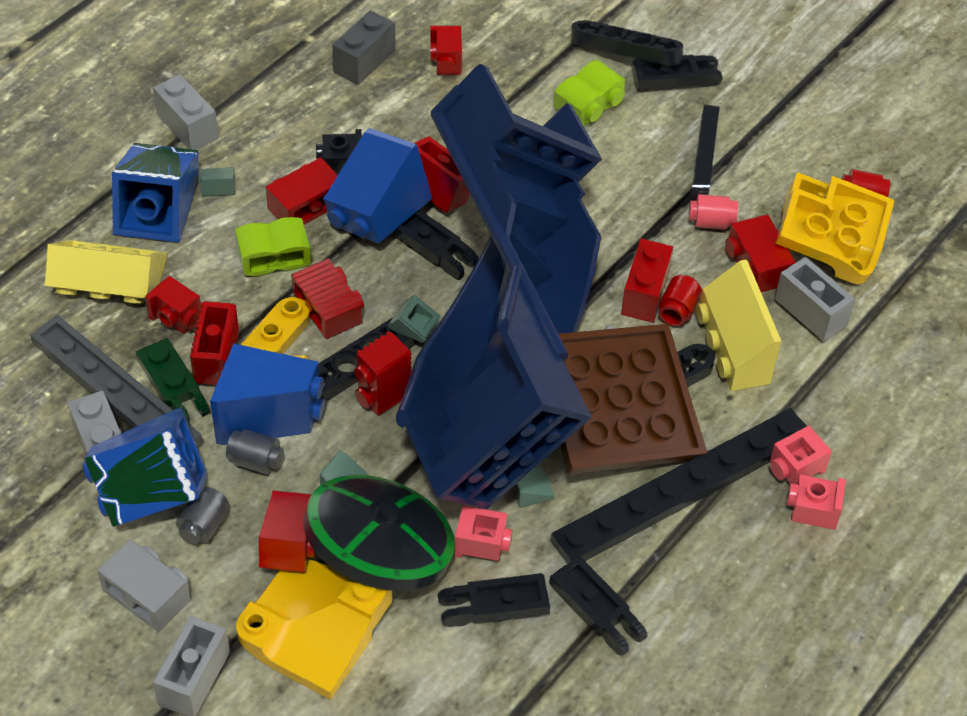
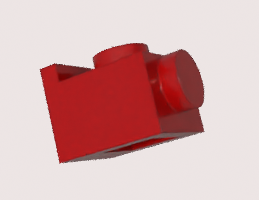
M430 26V62H436V74L461 75V26Z
M170 275L145 295L148 317L152 321L159 318L166 327H173L182 334L193 330L198 325V314H200L199 309L201 308L200 296Z

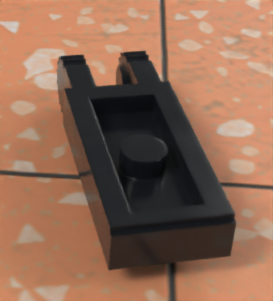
M683 55V61L680 64L671 66L639 59L632 61V72L637 90L699 84L702 87H713L722 82L721 80L723 79L720 70H717V66H719L718 60L713 55Z
M420 209L392 232V234L436 265L440 264L444 272L455 279H459L464 275L465 271L461 262L469 267H473L478 261L475 250L462 242L458 235ZM452 253H455V255L457 256L458 260H456L453 256H451V254H452Z
M581 556L576 557L550 576V585L599 636H603L606 644L617 655L623 656L630 650L626 639L614 627L618 622H621L624 630L635 641L642 642L647 638L648 633L644 625L630 611V606Z
M542 573L468 582L467 585L444 588L437 594L439 604L445 606L461 605L469 600L470 606L444 610L441 615V621L443 625L448 627L465 626L472 621L473 623L550 614V603L544 574Z

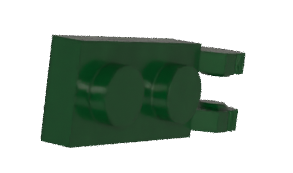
M168 337L135 351L140 366L161 400L172 410L182 408L187 422L189 421L188 412L182 405L183 402L191 400L195 409L201 415L209 412L208 404L199 386Z

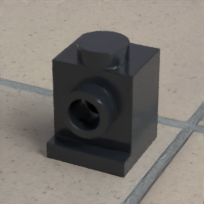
M355 129V134H322V143H316V159L321 157L338 175L361 139L362 129Z

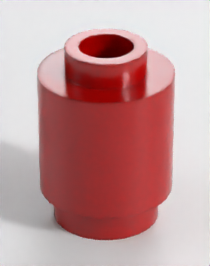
M851 169L848 175L843 174L841 178L886 197L889 196L891 182L890 179L883 178L882 174Z
M688 275L674 276L670 280L658 305L659 317L662 321L671 326H681L684 322H687L691 318L696 304L701 297L702 288L700 284Z

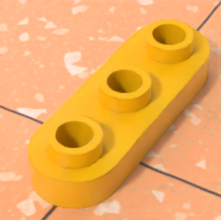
M288 297L279 301L241 345L283 354L310 322V312L305 305V301L297 297Z

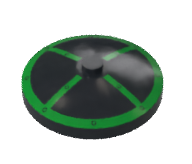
M347 475L324 482L312 493L303 517L304 532L307 540L318 556L345 577L373 588L390 591H409L429 586L440 579L446 572L455 549V538L451 526L442 512L433 503L405 485L376 476Z

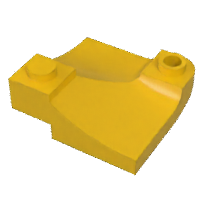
M797 172L788 188L782 207L783 217L776 244L830 265L835 270V277L853 284H862L868 280L879 260L895 200L835 176H832L827 184Z
M308 558L305 572L280 570L255 603L249 602L237 619V637L240 644L253 657L275 671L331 700L372 640V630L392 603V591L363 585L345 577L330 566ZM254 622L262 623L258 628L250 627Z

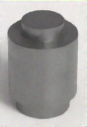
M246 429L242 432L235 430L231 434L226 447V458L233 460L234 465L267 475L273 469L277 470L284 455V449L280 448L279 439Z
M203 488L199 498L190 501L176 520V526L179 529L178 533L181 538L191 544L207 543L227 515L226 508L229 505L227 498L214 488Z

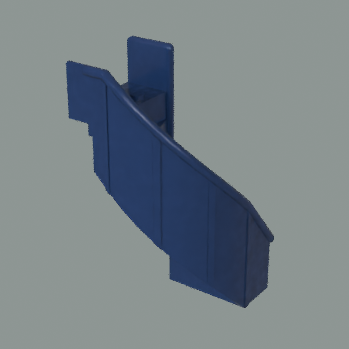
M479 64L459 85H455L431 110L430 115L491 235L462 289L417 355L396 414V422L398 426L406 427L437 499L488 509L592 418L563 361L569 354L559 333L577 332L587 303L593 276H595L596 262L602 237L581 200L585 192L579 181L602 158L572 105L565 103L543 126L527 120L511 111L489 68Z

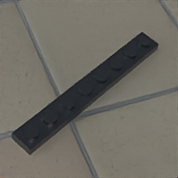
M789 408L707 451L706 455L695 457L552 532L550 542L567 564L578 556L587 561L770 463L774 444L807 427V425L792 408Z

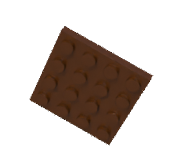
M669 324L559 333L569 354L563 361L592 416L588 422L560 445L568 475L690 461L695 457L707 454Z

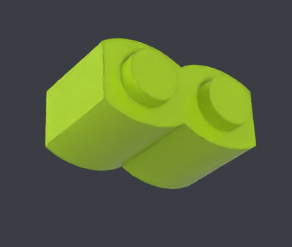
M591 61L577 75L567 78L555 89L553 107L559 110L565 103H568L574 108L583 126L589 122H595L600 118L603 110L617 106L625 96V78L601 61Z
M284 217L269 224L248 223L235 229L236 247L243 274L246 276H261L274 272L277 269L284 271L297 270L311 264L310 245L302 218Z

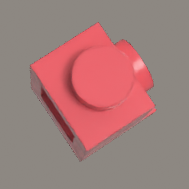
M807 426L774 444L770 458V468L778 480L786 479L790 484H798L800 475L811 477L816 473L821 475L826 472L832 451L810 426Z
M800 475L798 484L791 483L788 492L787 505L793 506L791 521L836 530L843 506L846 479L838 478L836 482Z
M463 505L455 535L454 557L462 558V555L499 561L501 551L509 552L513 529L506 528L508 513Z

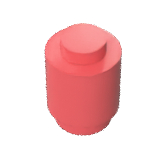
M698 194L696 201H690L689 220L694 221L695 228L727 230L728 227H731V223L737 222V200H730L728 196Z

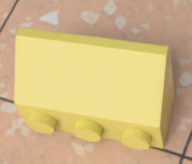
M76 240L48 244L44 286L56 287L55 292L59 294L76 295L77 290L90 291L89 297L110 299L111 294L124 296L123 301L144 303L145 295L160 283L168 252Z
M741 260L704 287L700 303L696 304L697 320L700 324H704L706 328L708 347L715 351L718 358L717 368L719 375L722 379L726 378L730 391L771 384L781 345V338L747 260Z

